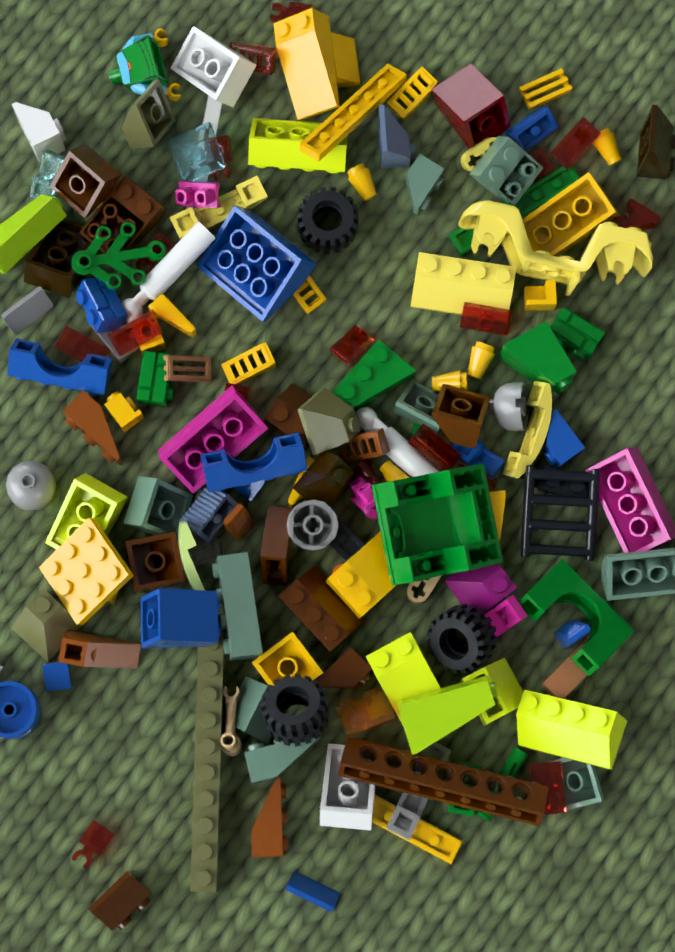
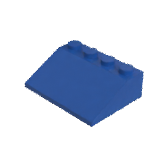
M234 205L215 235L216 239L209 245L197 267L262 322H266L304 284L317 263L253 211Z

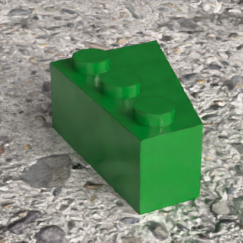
M378 339L332 393L353 407L356 412L359 408L366 407L384 394L415 378L416 370Z

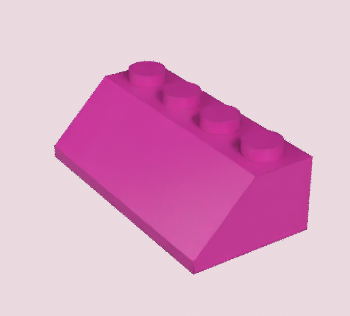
M232 385L158 450L160 460L194 494L206 483L200 454L225 449L230 456L235 458L263 434L268 427Z
M638 447L627 448L585 470L586 472H591L594 469L600 470L599 501L624 553L654 550L675 540V524Z

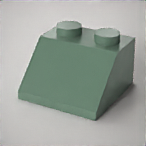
M138 476L123 524L155 536L175 532L178 542L179 520L189 510L193 495L160 479Z

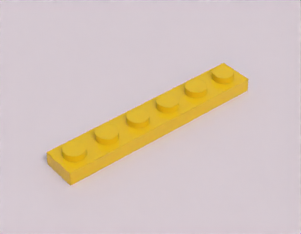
M387 63L300 143L299 151L318 162L321 161L375 111L379 105L406 82L407 74Z

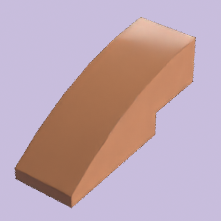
M589 636L541 684L551 696L564 699L587 676L571 657L587 642Z

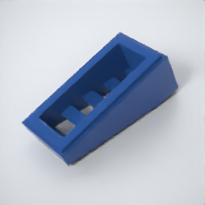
M570 620L555 631L554 636L561 646L567 649L589 633L591 628L585 623Z

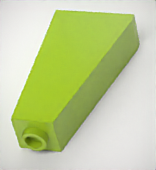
M41 194L0 224V273L6 274L67 216L62 209L63 204L58 198Z
M483 676L398 700L399 712L412 755L419 753L495 705L494 697L498 696L494 681L489 682L488 676Z

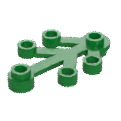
M125 222L121 225L119 235L106 254L96 255L102 243L107 242L111 237V230L106 226H101L97 229L96 237L86 251H78L73 255L71 265L77 274H92L104 282L110 290H117L120 287L121 277L117 274L109 275L99 267L100 265H109L130 279L133 285L140 286L146 279L145 273L142 270L132 269L123 261L148 258L152 262H159L166 255V246L161 241H152L147 247L120 251L127 239L131 238L135 233V226L131 222ZM130 227L132 233L126 234L123 228ZM106 231L108 236L106 238L100 237L99 232ZM158 246L161 249V253H154L152 248ZM80 259H87L89 264L82 266ZM135 274L141 275L142 281H135L133 276ZM115 278L118 281V285H111L109 280Z

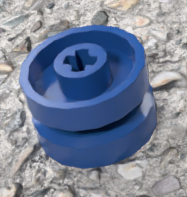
M13 681L0 682V737L10 740L24 738L32 733L39 724L41 717L40 701L32 690L21 683ZM9 706L14 707V712L11 715H7L9 713L7 709Z

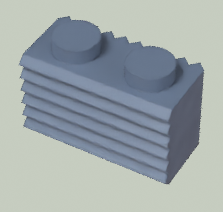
M206 487L200 493L198 499L195 500V503L192 504V507H189V510L185 512L179 523L182 521L187 522L192 535L208 544L223 525V520L238 503L226 492L214 491L209 493Z

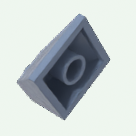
M379 105L377 124L381 168L409 167L410 159L415 157L414 143H409V135L386 106Z

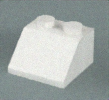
M17 102L12 104L18 122L39 162L66 150L63 144L66 141V137L57 118L53 120L47 111Z

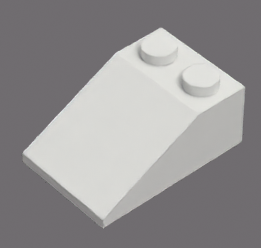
M193 26L170 69L213 99L234 107L256 64Z
M328 743L320 806V826L371 830L375 785L338 776L345 745Z

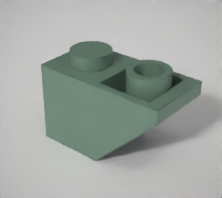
M419 154L406 175L413 213L416 215L419 214L421 209L425 211L432 201L430 195L434 189L439 191L445 181V178H443L444 168Z

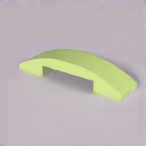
M182 521L179 523L178 547L182 567L192 589L205 590L188 552V549L197 545L187 522ZM222 603L220 604L218 615L223 614Z

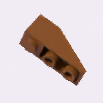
M82 390L63 411L66 417L64 422L74 431L77 429L81 430L85 434L82 438L89 445L100 447L103 450L101 455L112 464L115 461L121 465L122 461L102 407Z
M66 630L62 637L58 662L82 667L137 668L141 643Z
M276 778L251 830L252 857L283 856V851H288V835H283L282 825H287V809H282V799H287L286 783H281V778Z

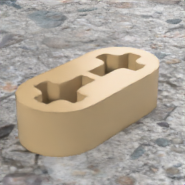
M441 576L429 578L428 581L425 579L411 582L407 589L408 599L415 604L425 602ZM421 582L426 584L422 590L425 596L414 598V591L411 589L413 587L418 588Z

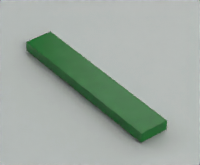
M568 162L530 185L515 207L519 209L523 219L581 177L571 162ZM459 228L448 236L461 257L472 251L471 243L474 230Z

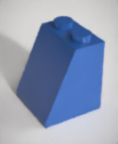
M159 588L141 597V648L203 647L218 643L221 627L218 624L220 601L217 599V591Z

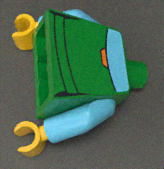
M157 29L155 35L148 33L132 36L122 51L116 55L119 68L108 73L113 85L122 82L125 87L132 90L135 94L142 95L155 79H159L164 93L168 95L169 99L178 101L181 98V94L172 93V90H180L181 86L178 83L171 84L169 88L165 86L169 83L160 47H165L168 44V38H159L165 36L164 29Z

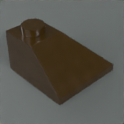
M324 451L318 455L293 486V489L305 501H323L332 508L348 489L349 484L355 480L354 471L340 457Z

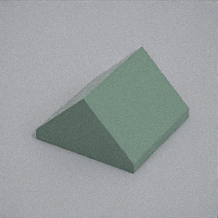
M411 380L397 400L393 413L412 423L420 424L436 436L441 429L432 417L439 393Z
M245 676L239 688L241 695L236 705L235 728L269 744L272 736L268 733L261 710L262 695L267 693L266 688L268 685Z
M567 758L548 762L562 812L605 801L594 765Z

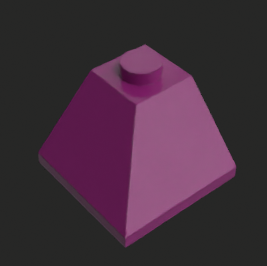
M498 564L470 571L457 572L444 580L461 604H467V606L474 605L477 607V611L482 609L485 613L517 589Z

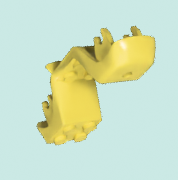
M489 200L478 201L463 212L458 222L460 228L474 230L471 243L473 254H476L480 245H485L488 248V257H491L501 244L510 266L516 267L517 274L545 281L556 280V283L567 285L566 296L573 292L595 261L601 281L604 282L607 273L612 272L616 275L615 281L617 285L623 280L624 276L632 268V265L642 277H645L652 269V243L649 242L648 234L636 227L622 228L613 222L599 224L580 260L574 261V258L570 256H551L549 252L541 250L533 252L521 213L515 206Z

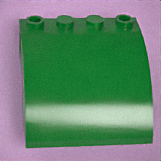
M484 463L372 485L391 585L411 583L445 574L470 571L503 562Z

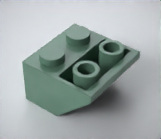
M498 136L469 175L485 189L510 205L515 206L543 167L510 137Z

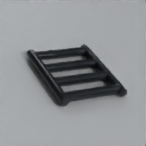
M532 465L526 466L521 557H529L530 554L585 557V560L594 561L600 484L599 469L591 470V472L542 470L535 469V466ZM535 479L589 482V497L534 494ZM533 504L588 507L587 522L532 519ZM532 529L586 532L585 547L531 544Z

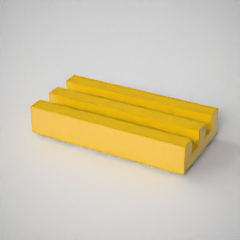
M561 68L519 87V92L530 111L572 92L573 88L571 84L569 85L567 76L565 77L564 71ZM559 78V80H557V81H554V82H552V83H550V84H548V85H545V86H543V87H541V88H539V89H537V90H534V91H532V92H530V93H528V94L526 93V92H528V91H530V90H532V89H534V88H537V87H539V86H541V85H543V84H546V83H548V82H550V81H552V80H555V79ZM560 85H563L564 87L535 101H530L531 98L543 94Z

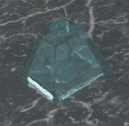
M210 122L167 141L180 181H195L226 167Z

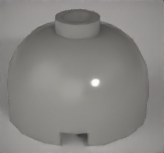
M506 383L498 388L494 399H490L489 413L494 414L495 420L500 427L510 431H526L528 424V415H526L528 390L526 383Z
M30 460L21 462L13 467L7 476V494L13 504L22 510H42L52 502L56 495V478L49 467L41 462Z
M318 500L302 501L296 505L288 515L286 524L288 535L293 543L307 550L323 549L335 538L338 530L337 515L325 502Z

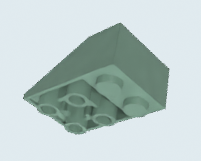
M321 736L318 739L313 737L311 743L307 745L306 742H301V746H295L294 743L287 746L284 745L283 740L279 743L275 739L273 740L274 745L264 747L263 743L248 746L249 751L244 752L252 784L280 777L318 742Z

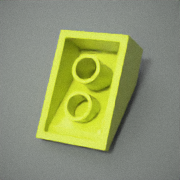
M87 473L82 474L73 480L45 543L57 550L89 517L95 518L106 536H108L119 518L128 497Z
M411 632L366 656L402 725L398 700L441 689L418 642Z

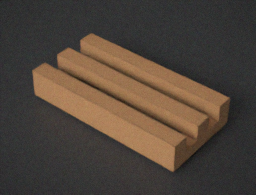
M163 356V360L166 361L164 381L212 382L211 357ZM173 361L205 363V367L173 366ZM173 371L205 373V376L173 375Z

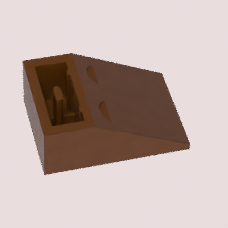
M124 175L80 231V234L92 243L96 237L97 229L101 226L108 227L111 230V237L107 242H103L99 250L106 254L119 235L121 225L125 222H131L135 226V233L131 238L127 239L120 251L131 250L157 225L168 209ZM130 227L123 228L126 234L132 233ZM106 231L99 232V235L102 238H106L108 236Z

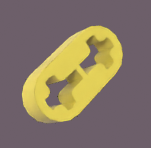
M488 137L467 150L461 157L462 167L466 171L471 172L475 166L468 164L471 161L470 156H481L475 161V164H477L485 154V151L489 149V143L492 144L497 137Z

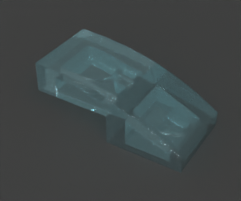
M51 150L42 152L39 174L34 175L32 178L30 199L34 200L41 194L57 196V193L49 186L64 161V156Z

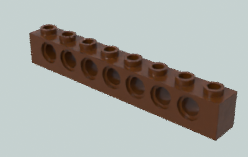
M351 737L346 739L338 776L535 826H540L549 790V787L537 782H527L516 779L513 776H503L491 773L485 769L479 770L467 767L461 763L443 761L437 757H427L419 754L412 755L409 750L403 751L391 748L385 744H375L361 738Z

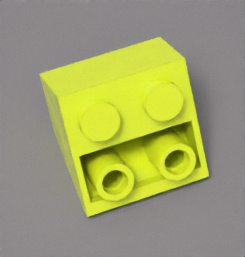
M505 657L466 676L460 681L462 683L483 676H488L489 682L494 681L498 696L494 697L495 705L478 715L484 726L516 710L523 695V690Z

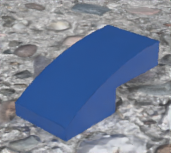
M479 440L475 449L463 447L456 443L449 449L452 454L467 466L484 463L489 483L505 466L504 460L486 449Z

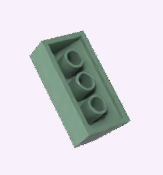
M675 548L606 555L601 563V585L607 601L675 594Z
M248 552L217 556L216 563L212 564L214 579L218 578L219 588L216 589L217 599L220 601V604L222 603L223 614H219L221 629H226L227 639H223L225 655L229 654L230 660L257 659L263 652Z

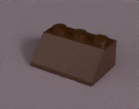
M315 565L297 578L278 598L322 647L331 654L367 619L364 616L359 619L325 582L328 578Z

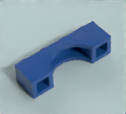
M16 338L9 350L7 375L19 380L37 381L43 385H57L67 390H84L92 395H105L110 384L113 358L88 353L81 363L73 366H63L51 361L43 352L40 343Z
M299 433L275 437L267 453L251 461L235 459L225 449L200 454L209 493L214 491L221 492L236 486H247L262 480L269 481L284 475H295L307 470L303 444Z

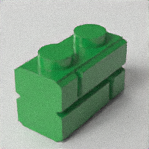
M564 306L550 326L561 346L569 349L570 354L578 360H583L584 358L588 361L605 334V331Z
M143 351L136 397L138 404L166 408L168 401H173L174 387L170 386L171 381H164L166 361L163 360V356L171 354ZM173 361V366H178V363Z

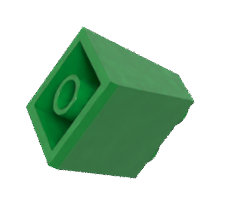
M547 321L505 343L499 354V358L503 363L531 383H534V381L549 383L551 392H556L557 395L570 388L569 385L574 382L573 378L577 373Z

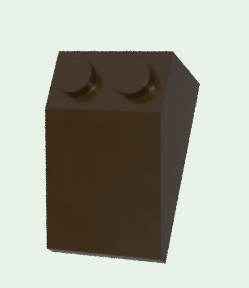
M652 105L640 131L637 177L666 179L668 173L672 172L674 168V157H671V149L675 148V134H673L672 123L659 106Z
M66 218L56 225L34 246L26 259L24 282L36 287L41 286L42 289L70 298L81 277L72 268V257L78 251H86L91 244L90 241L80 234L85 225ZM80 259V264L85 266L87 259Z

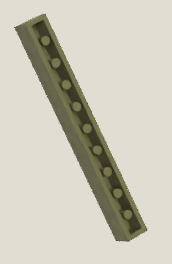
M221 631L218 643L198 647L190 892H218L222 770L220 739L223 735L225 670L223 639L226 637L224 631Z

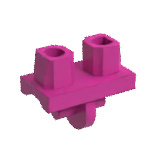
M200 181L178 182L179 189H176L175 195L176 203L180 204V206L221 207L219 200L220 183Z
M363 477L352 481L349 484L354 493L350 496L352 502L368 518H378L372 484L366 483Z

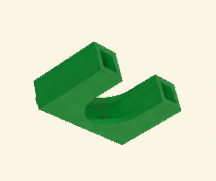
M563 559L519 601L525 613L534 622L551 605L559 602L573 604L586 615L591 628L590 636L587 642L571 659L588 676L594 673L634 632L628 623Z

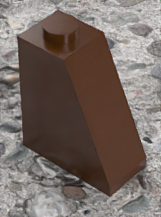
M268 506L260 555L262 584L285 586L288 584L292 539L288 535L286 524L288 515L293 508Z

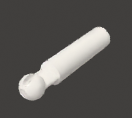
M197 222L147 274L144 283L139 286L141 291L134 298H127L121 302L128 315L127 322H135L137 318L141 317L143 314L142 307L150 299L155 300L161 294H164L216 239L200 222Z
M361 407L355 412L362 431L384 429L390 450L386 455L410 477L441 472L392 426L387 427L377 417L373 409Z

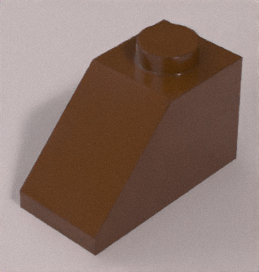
M350 647L317 682L320 688L354 689L357 685L363 687L372 678L369 674L372 668Z

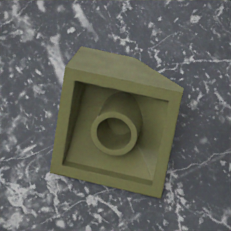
M155 79L132 105L121 127L130 148L155 147L176 121L159 79Z
M321 388L297 409L312 455H317L350 442L361 431L360 422L356 417L354 408L327 388Z
M42 588L25 606L11 629L49 663L60 651L62 637L66 630L78 632L82 625H77L69 612Z

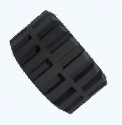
M322 187L319 193L313 190L310 197L307 195L304 197L303 204L300 203L298 208L297 226L302 241H306L308 248L313 246L317 253L325 250V254H330V250L338 253L341 247L344 249L349 247V242H353L355 239L359 220L356 204L353 205V199L350 196L346 198V192L342 190L340 193H337L336 188L331 187V191H326V187ZM331 211L340 216L342 224L334 230L325 231L318 228L313 220L319 213Z
M456 605L437 616L431 622V629L427 632V636L430 637L427 644L431 646L432 650L430 653L432 656L435 655L437 658L436 662L439 665L441 663L444 665L443 669L447 671L452 669V672L456 674L460 672L462 674L468 673L493 656L492 653L495 652L497 647L494 644L498 642V636L494 635L497 630L490 623L492 619L485 617V611L482 609L477 611V607L474 605ZM456 629L466 636L469 648L460 643L456 635Z
M295 674V677L285 675L283 680L279 678L274 680L275 685H269L266 688L267 693L262 695L261 710L268 733L270 736H274L277 742L280 743L283 740L284 745L290 746L291 743H294L295 746H301V742H306L307 745L311 743L313 737L318 739L321 736L320 731L324 732L327 728L326 723L329 722V710L323 688H320L319 683L316 680L312 682L309 676L301 678V674ZM290 706H307V709L298 715L290 716L283 714Z

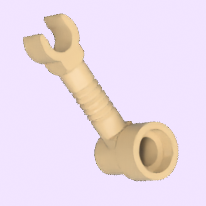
M225 686L223 688V695L226 698L225 734L220 739L221 749L228 756H236L242 749V742L235 733L236 705L241 692L238 686H236L235 695L228 696V689ZM229 740H233L232 744L226 745Z

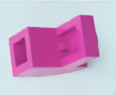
M514 595L485 614L486 618L490 617L492 619L491 625L496 627L495 636H500L528 616Z

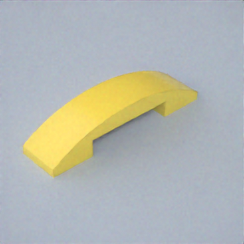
M258 176L236 185L235 190L220 196L221 207L219 208L197 207L192 209L190 207L169 217L180 240L197 222H200L209 231L223 224L234 205L251 210L266 200L268 196Z
M534 381L526 403L534 407L519 453L510 451L502 475L519 478L525 473L526 466L531 465L539 454L547 436L552 413V392L549 383Z

